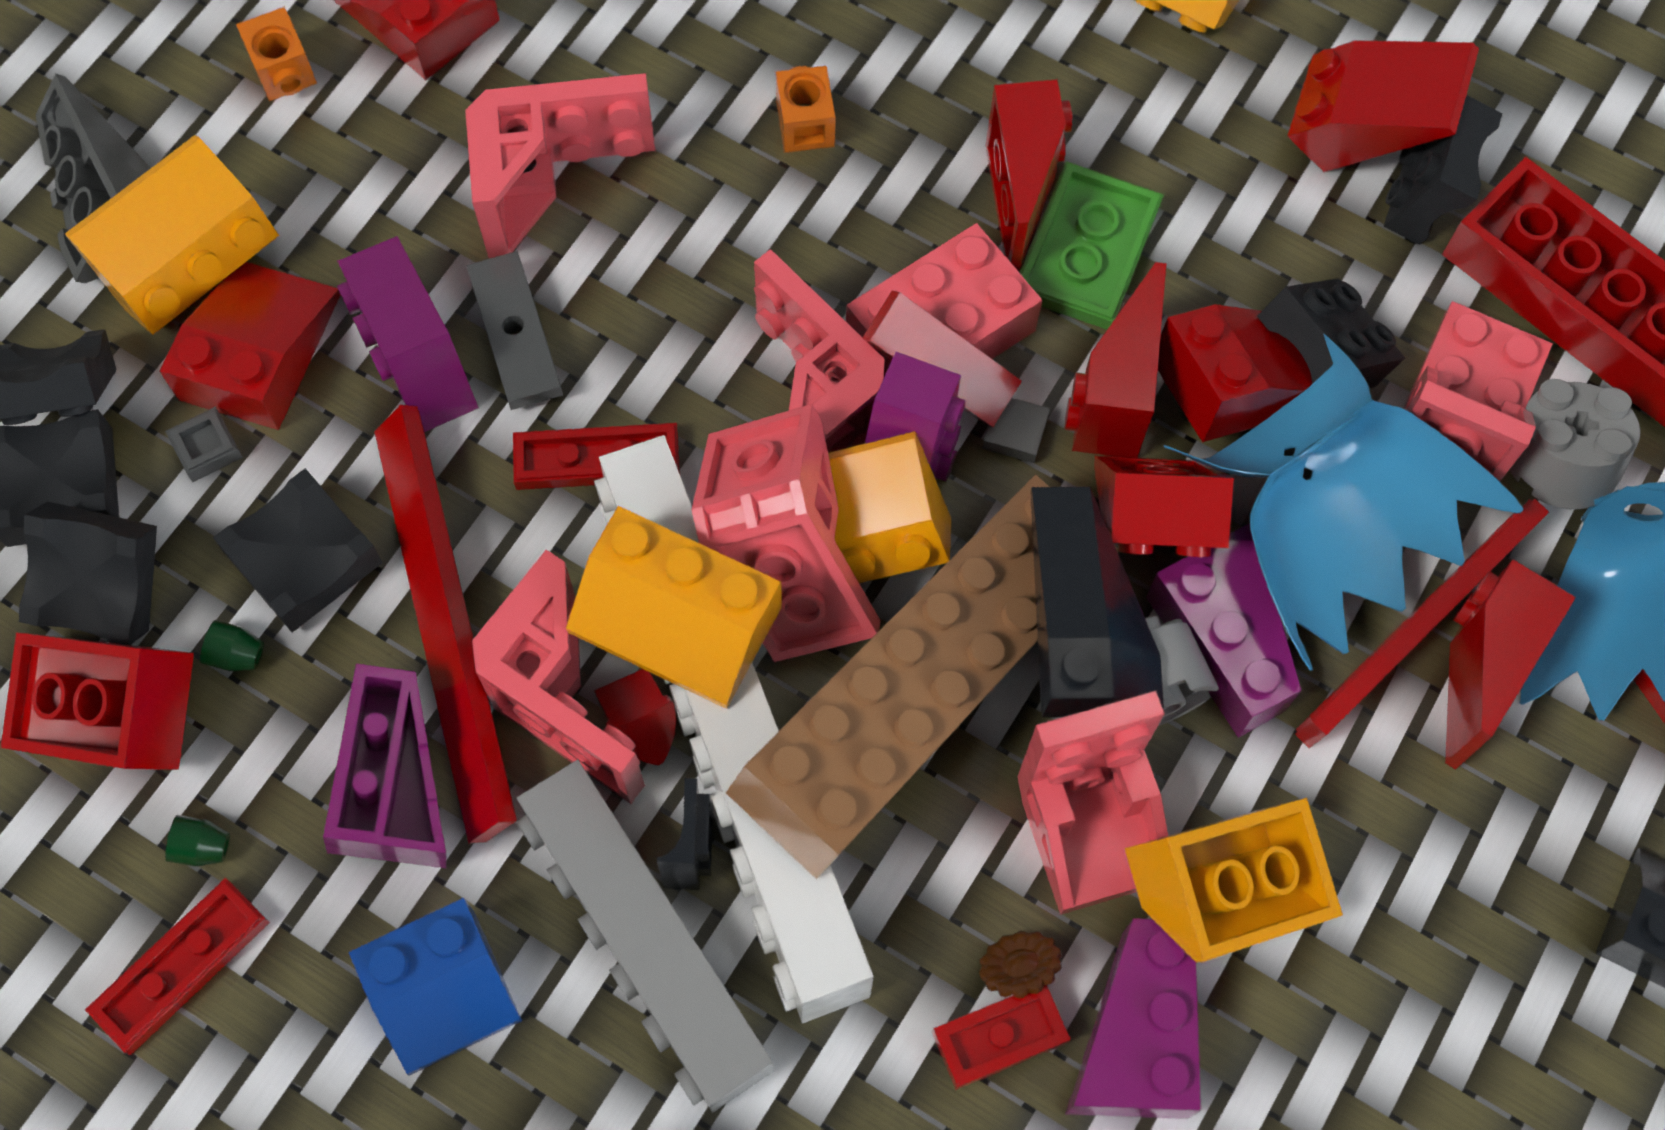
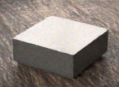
M1011 398L995 426L987 427L982 449L1034 463L1050 408Z
M216 406L165 431L192 482L243 458Z

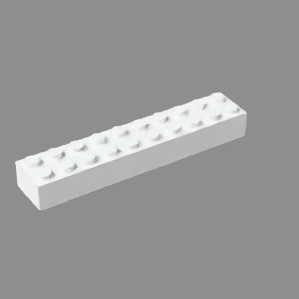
M665 435L599 457L603 478L595 480L594 483L601 502L600 508L606 525L617 507L620 506L699 543L691 510L692 505ZM753 663L749 667L727 709L678 685H670L676 715L684 736L693 733L696 736L689 739L694 754L692 756L701 784L704 789L712 786L715 787L716 792L709 795L714 808L712 812L723 843L734 840L737 848L730 850L734 862L732 864L742 895L744 898L755 895L758 905L751 907L754 916L753 924L764 954L773 951L777 954L779 964L773 966L775 973L774 981L785 1011L788 1012L796 1008L803 1024L870 998L873 974L831 865L816 879L726 794V791L742 768L779 732ZM663 679L665 685L671 683V682H669V681Z

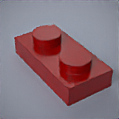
M1044 985L1039 993H1028L1023 998H1016L1013 995L935 1027L932 1030L956 1090L1068 1044L1071 1040L1047 985Z

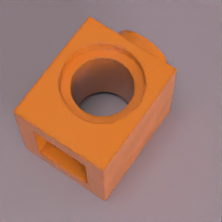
M285 7L236 24L269 101L283 96L294 95L304 88L317 84L306 53Z
M827 65L818 67L797 66L790 70L775 71L776 103L784 153L835 147V112ZM800 104H809V106H800Z

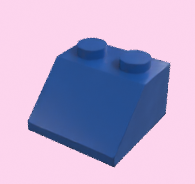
M465 898L349 952L370 1006L405 1072L409 1076L522 1021L476 913Z

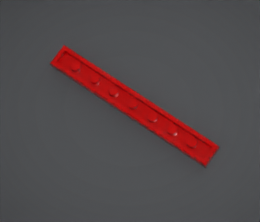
M399 405L374 433L468 843H483L489 841L516 822L517 817L488 696L476 673L472 641L474 639L420 412L418 406Z

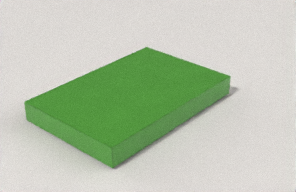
M1066 161L1020 271L1023 278L1041 297V307L1107 330L1119 313L1164 194Z

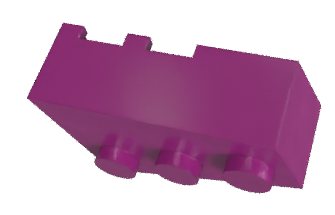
M398 236L338 260L337 262L346 282L337 285V288L350 315L361 312L360 315L353 317V321L366 348L375 344L377 348L369 351L382 381L390 378L393 379L405 405L418 406L424 432L479 409L449 332Z
M896 351L874 399L865 444L915 431L935 480L939 479L946 482L957 455V451L954 449L962 427L958 424L966 404V400L958 397L961 375Z
M1250 523L1230 533L1229 548H1212L1210 557L1187 556L1156 573L1146 598L1163 624L1175 619H1182L1183 623L1188 624L1219 687L1217 691L1208 692L1237 737L1243 736L1284 713L1301 692V687L1280 615L1269 592L1257 557Z
M356 663L323 834L325 848L329 854L446 868V848L417 676L414 671Z
M1133 918L1122 933L1100 1002L1098 1015L1083 1055V1062L1065 1115L1188 1119L1201 1111L1196 962L1153 919Z

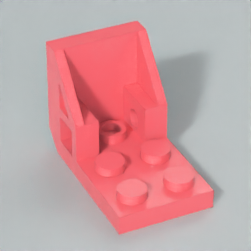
M646 73L488 89L465 110L472 203L488 258L513 252L555 200L557 195L553 162L566 160L582 162L589 158L613 155L631 157L641 152L655 151ZM529 164H536L533 170L524 172Z
M770 249L754 262L755 318L761 329L770 338L776 340L779 337L791 349L792 356L796 361L789 410L813 404L822 420L828 453L865 444L874 399L884 379V358Z
M1452 301L1443 316L1403 409L1411 412L1454 442L1501 481L1529 446L1536 429L1533 413L1526 410V406L1553 343Z
M813 404L708 434L691 509L700 544L781 581L782 608L763 641V645L774 662L871 639L880 631V618L834 540L839 507L822 420Z
M546 549L472 640L476 673L494 709L571 763L578 759L588 775L632 804L645 787L639 767L640 761L633 752L636 745L615 727L606 725L602 731L586 720L587 710L572 698L581 687L580 644L578 637L567 633L566 626L576 595L565 561Z
M1156 691L1038 724L1035 727L1017 777L1022 804L1060 915L1136 893V887L1124 848L1168 836L1161 793L1145 752L1147 744L1152 739V735L1164 716Z

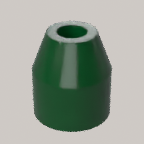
M214 620L204 638L200 663L229 672L255 670L262 657L264 642L243 627Z
M176 815L168 834L165 860L166 862L195 867L224 862L229 847L230 833L209 820Z

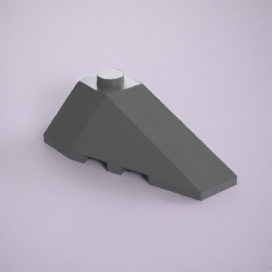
M55 74L36 113V121L44 164L55 167L56 188L50 193L52 208L63 210L66 229L62 228L57 234L60 250L75 281L87 284L99 277L66 237L65 233L151 168L66 76Z

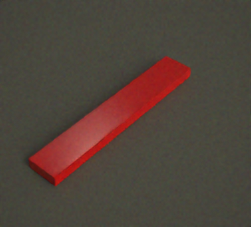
M1529 499L1522 505L1524 510L1521 513H1513L1465 560L1462 566H1459L1295 729L1297 731L1295 735L1308 748H1311L1324 738L1549 513L1536 499L1532 501Z

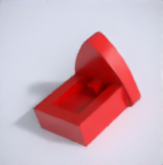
M641 669L594 690L601 709L608 720L606 725L615 727L633 741L636 745L633 752L639 760L657 766L663 764L675 735L676 710L671 697L662 695L650 672Z

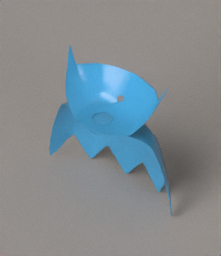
M1325 334V341L1333 365L1309 388L1251 431L1213 456L1205 459L1197 458L1164 445L1167 449L1178 452L1198 463L1221 472L1241 477L1268 478L1252 508L1250 529L1269 592L1292 642L1310 671L1313 670V667L1298 635L1296 623L1308 629L1342 654L1349 652L1343 608V592L1360 596L1400 612L1406 609L1402 546L1422 551L1459 566L1465 563L1457 519V500L1513 513H1521L1524 510L1516 497L1496 477L1443 434L1401 407L1372 400L1369 385L1360 370L1342 349ZM1295 448L1293 456H1284L1285 450ZM1304 468L1312 470V476L1309 480L1303 478Z
M1665 482L1646 483L1633 487L1626 486L1621 490L1594 500L1595 506L1589 507L1581 517L1583 526L1557 585L1576 598L1522 686L1521 705L1541 697L1558 683L1578 671L1598 719L1604 721L1629 684L1642 669L1650 677L1665 702ZM1637 503L1649 504L1659 508L1663 514L1644 515L1624 511V508Z

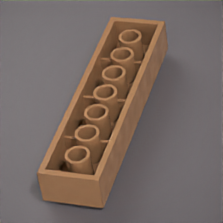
M1036 474L742 768L726 791V794L816 879L1038 641L1030 491L1032 487L1049 486Z

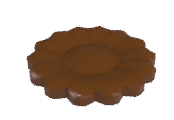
M1020 930L1013 935L1002 936L997 943L987 947V953L980 959L982 968L979 974L982 981H985L989 991H998L1001 997L1014 995L1016 998H1023L1028 993L1036 994L1041 992L1044 985L1052 984L1055 981L1054 974L1062 969L1060 961L1062 953L1060 948L1055 946L1053 938L1043 937L1039 931L1027 933Z

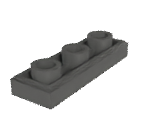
M518 251L466 265L510 409L514 410L562 396L563 392ZM521 331L518 334L510 335L512 332Z

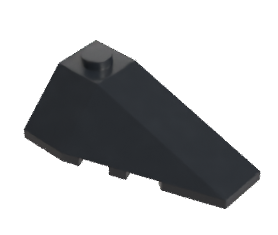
M1032 487L1030 495L1042 718L1066 717L1154 691L1157 693L1164 712L1161 656L1091 488Z

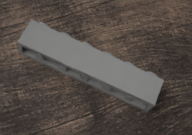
M577 759L516 797L525 814L516 821L534 851L545 845L556 863L546 870L563 898L566 900L575 894L587 912L577 920L594 948L598 950L607 944L619 963L609 969L626 999L629 1001L637 995L641 998L651 1014L641 1022L660 1053L669 1047L673 1049L683 1065V1068L674 1073L693 1106L705 1100L713 1113L774 1072V1065L769 1055L579 760Z

